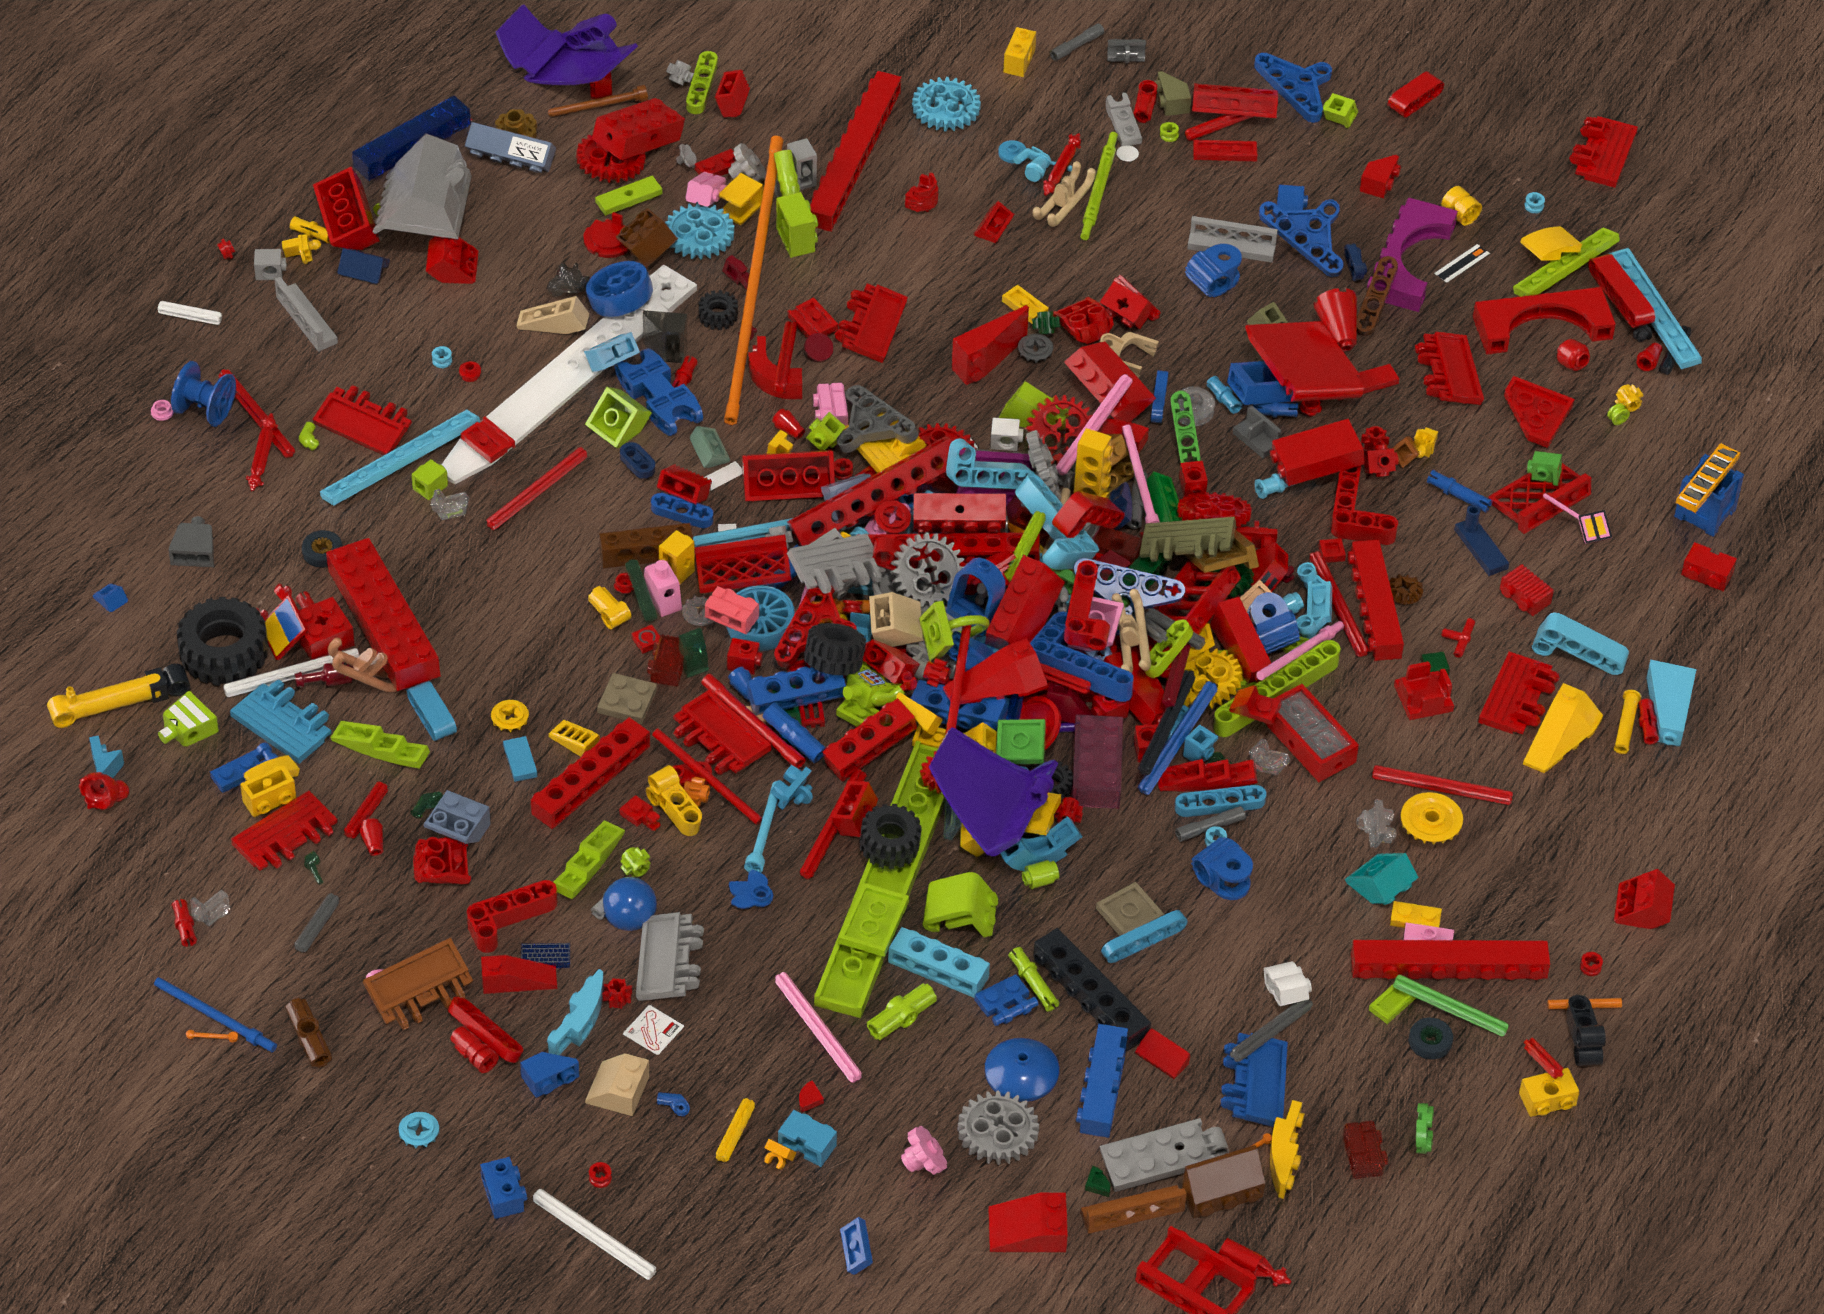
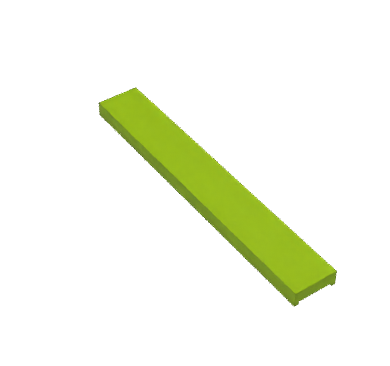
M916 741L890 805L897 804V807L905 806L908 812L912 810L915 813V817H918L920 820L922 831L916 858H912L910 864L904 863V867L901 868L894 866V869H889L888 866L880 868L877 863L873 865L870 863L869 858L843 926L863 883L910 895L946 802L942 792L937 794L936 788L929 791L928 786H924L920 770H922L921 764L927 763V756L934 757V751H937L938 748L923 745L920 741ZM883 834V835H882V836H884V837H886V838H890V839L899 838L898 836H896V835H894V834ZM837 938L815 993L814 1006L862 1018L885 957L839 944Z

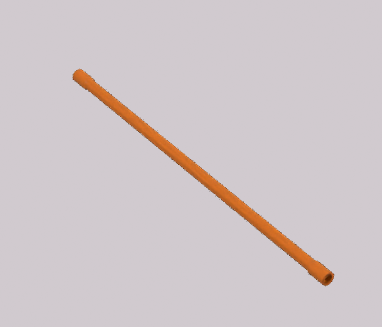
M773 136L770 141L769 160L729 400L724 417V422L728 425H735L738 421L739 402L777 177L774 153L782 151L784 141L780 136Z

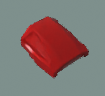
M1086 297L1084 300L1061 310L1053 311L1054 317H1059L1063 328L1074 336L1077 341L1085 344L1101 339V336L1109 333L1114 325L1113 317L1105 311V308L1099 302L1090 297Z
M430 837L427 840L419 839L413 858L415 880L418 883L468 884L471 881V876L468 875V844L446 837L440 839Z

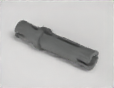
M1143 471L1147 483L1148 474L1145 471ZM1134 473L1131 493L1132 516L1131 521L1127 525L1132 529H1137V523L1139 528L1142 526V515L1145 509Z

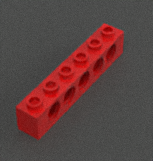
M630 717L624 722L617 724L612 732L602 737L593 748L585 751L580 759L574 764L568 765L562 774L557 778H553L543 790L533 795L531 799V814L549 828H555L650 747V731Z

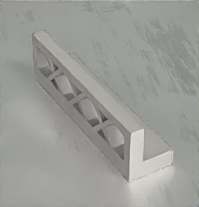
M1192 216L1187 249L1205 251L1217 244H1230L1240 250L1242 258L1273 263L1278 229ZM1196 224L1204 225L1207 229H1196ZM1218 229H1226L1228 233H1220ZM1247 232L1250 236H1241L1239 233ZM1260 236H1272V241L1264 240Z
M281 277L276 278L277 299L319 352L337 344V336L296 283L287 286Z

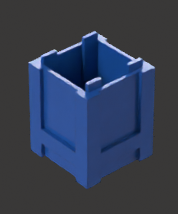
M1704 454L1689 476H1685L1682 480L1679 494L1710 457L1709 455ZM1730 469L1696 513L1677 504L1674 517L1685 520L1714 537L1724 520L1736 511L1744 474Z

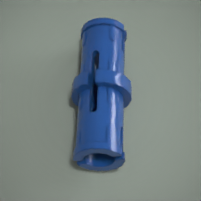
M1275 401L1273 403L1253 404V407L1261 414L1271 415L1273 418H1277V416H1298V403H1278V401Z

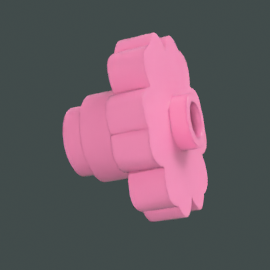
M919 1126L908 1132V1140L911 1146L905 1149L901 1159L909 1171H920L925 1167L927 1171L935 1175L947 1168V1161L942 1155V1148L927 1129Z

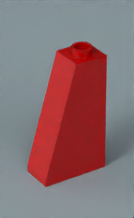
M1240 597L1219 602L1210 623L1213 632L1225 650H1227L1228 655L1233 654L1234 659H1238L1243 673L1242 676L1247 684L1262 681L1257 678L1256 673L1271 664V661Z
M1138 645L1131 648L1134 681L1133 695L1128 700L1129 709L1143 725L1159 724L1166 709L1165 704L1162 703L1164 690L1157 677H1148L1145 671L1140 668L1141 654L1140 646ZM1122 651L1106 656L1103 661L1121 668L1123 665Z

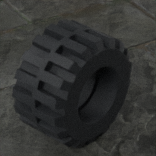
M821 623L814 625L808 631L804 660L810 667L831 675L854 674L862 667L866 638L856 629L842 624Z
M882 804V807L876 806L872 811H868L866 817L862 820L859 842L863 856L866 859L870 858V863L873 865L879 864L880 868L888 866L889 869H894V866L901 868L904 867V863L910 864L912 858H916L920 846L922 827L919 818L915 817V813L912 810L908 812L907 807H897V804H892V806ZM883 834H894V835L898 836L899 838L890 839V838H886V837H884V836H882V835H883Z

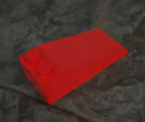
M1027 305L953 338L952 370L965 385L984 378L1018 347V343L1023 337L1027 336L1029 307Z

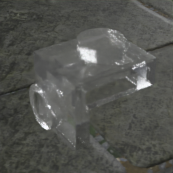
M436 489L431 500V506L433 511L442 520L466 514L469 496L466 492L445 497L440 489Z
M1261 739L1249 751L1250 758L1255 762L1256 771L1278 775L1291 761L1287 753L1270 750L1265 739Z
M220 890L204 904L195 897L190 900L192 916L197 921L204 922L207 926H211L219 918L224 917L230 910L228 894L223 890Z

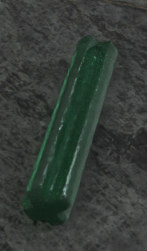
M633 559L629 560V562L625 563V567L644 620L646 622H653L658 618L639 562Z

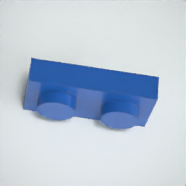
M857 1217L840 1229L847 1272L853 1275L873 1263L866 1221L860 1217Z

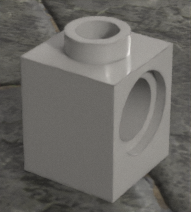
M255 249L254 268L256 280L282 278V272L287 270L286 258H282L281 249Z

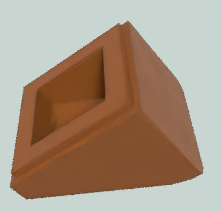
M1410 436L1405 437L1393 447L1394 452L1398 454V463L1402 468L1420 455Z

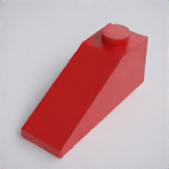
M508 955L481 957L483 994L557 989L556 966Z

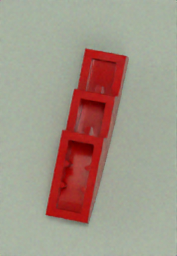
M1203 759L1167 767L1158 780L1160 791L1178 792L1215 790L1258 783L1256 765L1253 759L1230 764L1228 759L1205 764Z

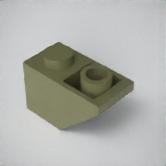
M1162 71L1158 72L1157 81L1154 82L1157 84L1159 107L1163 108L1165 116L1190 113L1191 95L1187 83Z

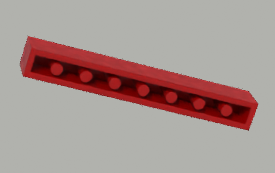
M1353 940L1351 949L1353 978L1394 979L1398 975H1402L1411 979L1483 978L1486 980H1539L1548 978L1550 968L1548 941Z

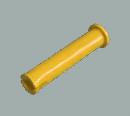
M1626 690L1623 693L1624 704L1614 751L1619 754H1626L1629 751L1637 705L1642 697L1636 690Z

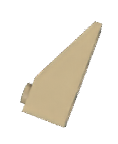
M574 296L521 310L516 327L520 330L560 334L579 332L586 329L589 312L578 297Z

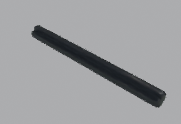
M1192 670L1184 671L1176 704L1166 708L1138 766L1141 775L1145 774L1148 776L1152 772L1196 678Z

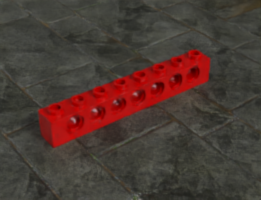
M945 436L787 521L798 545H809L833 528H836L838 531L844 526L847 528L854 526L859 522V518L865 515L867 517L874 515L877 507L883 502L898 501V497L904 494L910 495L918 490V486L924 483L928 485L938 480L937 476L944 472L946 473L948 452L952 443L951 439ZM938 456L939 464L937 467L932 468L931 460L933 457ZM918 467L920 470L919 476L912 479L911 471L913 468ZM895 478H899V487L896 489H892V480ZM878 488L880 496L878 499L872 500L871 493L874 489ZM859 499L860 507L853 511L851 504L854 500ZM835 510H839L841 513L840 518L837 521H832V513ZM815 521H820V529L817 532H812V524Z
M1024 532L937 534L939 541L943 537H947L945 543L947 545L954 542L952 550L960 549L959 554L956 555L957 558H964L962 562L968 563L974 558L986 559L1003 551L1014 553ZM1040 532L1027 555L1037 561H1040ZM868 534L873 546L875 540L879 537H888L907 543L906 540L909 538L915 542L914 538L917 535Z

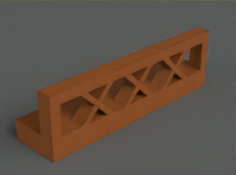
M1178 1185L1081 1207L1080 1214L1086 1230L1090 1234L1185 1211L1187 1194L1184 1188L1179 1189Z

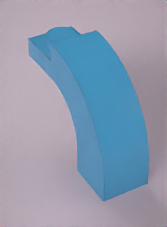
M1067 816L1050 829L1047 835L1031 839L1021 837L1018 843L1000 854L1010 867L1024 871L1027 865L1045 860L1049 862L1061 860L1068 855L1065 850L1083 836L1072 819Z

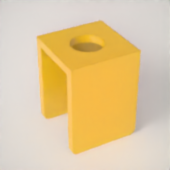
M740 173L719 193L720 198L728 201L722 208L724 209V214L729 213V219H733L734 223L742 225L761 207L763 184Z

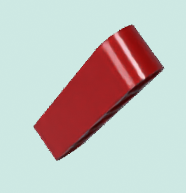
M1612 254L1589 259L1588 267L1592 277L1602 287V290L1632 328L1655 322V311L1652 305Z
M879 537L874 542L872 558H874L878 566L895 570L897 567L892 565L891 562L898 560L894 553H902L899 547L901 544L908 545L888 537ZM913 547L916 552L919 551L921 554L917 558L911 557L909 564L912 568L917 569L918 561L930 556L933 561L939 562L940 554L934 552L925 554V549ZM965 562L959 563V565L962 567H964L967 564ZM932 568L924 569L925 573L930 574L931 572H933ZM940 572L938 580L931 583L935 585L940 583L946 584V574ZM967 584L965 594L974 595L977 593L976 588L978 584Z

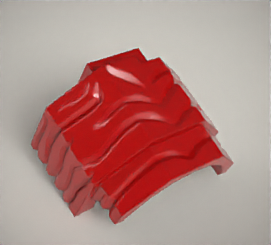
M931 172L929 176L921 174L918 187H911L905 194L906 208L916 212H929V210L937 205L939 188L934 173Z

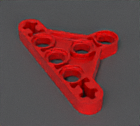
M818 584L816 588L807 591L775 649L774 656L779 666L786 668L796 662L800 653L805 651L808 631L814 625L828 621L857 630L854 623L840 617L832 597L835 592L833 586H831V592L825 594L822 593ZM814 596H821L823 598L818 604L810 602ZM805 614L812 616L809 622H802L800 618ZM794 633L802 634L798 641L789 639ZM787 652H789L790 656H785L784 659H782L781 655H786Z

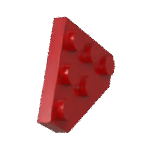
M1516 376L1512 377L1504 392V397L1527 440L1546 448L1550 446L1575 401L1571 397Z

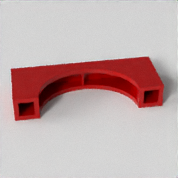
M1602 287L1475 302L1473 319L1486 355L1507 352L1510 339L1509 334L1519 325L1535 319H1558L1572 323L1581 328L1592 342L1613 339L1616 326Z

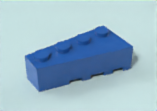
M1098 1024L1095 1046L1090 1048L1088 1062H1091V1067H1087L1084 1082H1088L1087 1088L1083 1087L1080 1102H1083L1084 1105L1083 1108H1078L1076 1122L1080 1123V1133L1106 1138L1110 1137L1126 1055L1128 1028Z

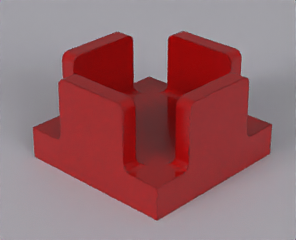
M1430 662L1409 665L1406 677H1401L1394 681V687L1409 721L1453 712L1454 704L1451 699L1452 683L1445 668L1440 669V672H1430Z

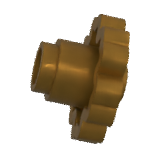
M511 109L507 114H500L499 118L495 121L497 129L531 138L537 137V121L532 114H525L522 109Z

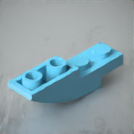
M598 969L593 976H589L581 990L571 996L569 1000L570 1013L565 1016L560 1027L557 1030H553L548 1036L549 1053L560 1055L571 1042L580 1047L591 1032L599 1016L603 1001L602 970Z

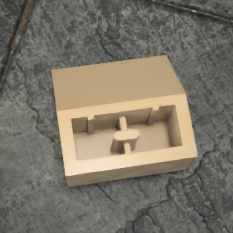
M893 592L869 596L871 631L875 640L891 647L924 641L919 620L922 616L920 601Z

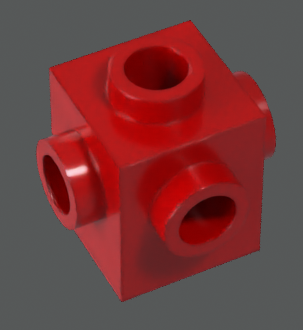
M1387 444L1374 445V449L1364 450L1365 473H1376V477L1389 476L1390 471H1396L1398 454L1394 452V448H1387Z

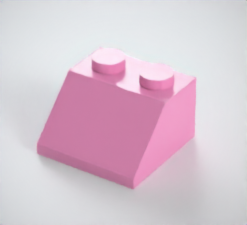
M1093 597L1089 618L1105 620L1110 624L1106 647L1112 646L1124 603ZM1068 644V647L1075 648L1089 652L1095 651L1090 648L1072 646Z

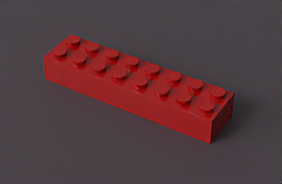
M370 538L327 551L328 571L368 642L377 651L376 654L382 652L388 656L383 668L396 691L398 692L441 677L438 655Z

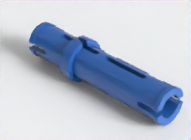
M1432 470L1430 473L1432 477L1428 476L1427 483L1444 490L1443 493L1447 495L1452 494L1471 505H1476L1485 513L1489 510L1487 507L1492 505L1493 500L1457 483L1453 477L1448 478L1436 472V470Z

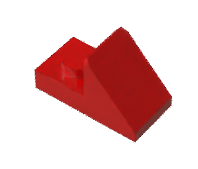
M1253 685L1238 690L1229 711L1273 725L1282 704L1279 700L1260 695L1257 687Z

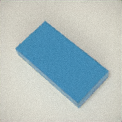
M526 736L503 741V747L514 782L537 777L536 766Z

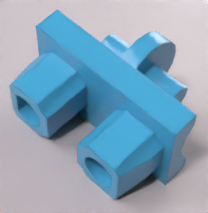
M793 765L787 769L783 778L791 783V785L788 786L781 780H778L771 790V793L780 800L777 805L783 810L794 796V803L797 805L801 802L809 804L812 801V786L809 784L803 786L812 770L805 767L801 771Z

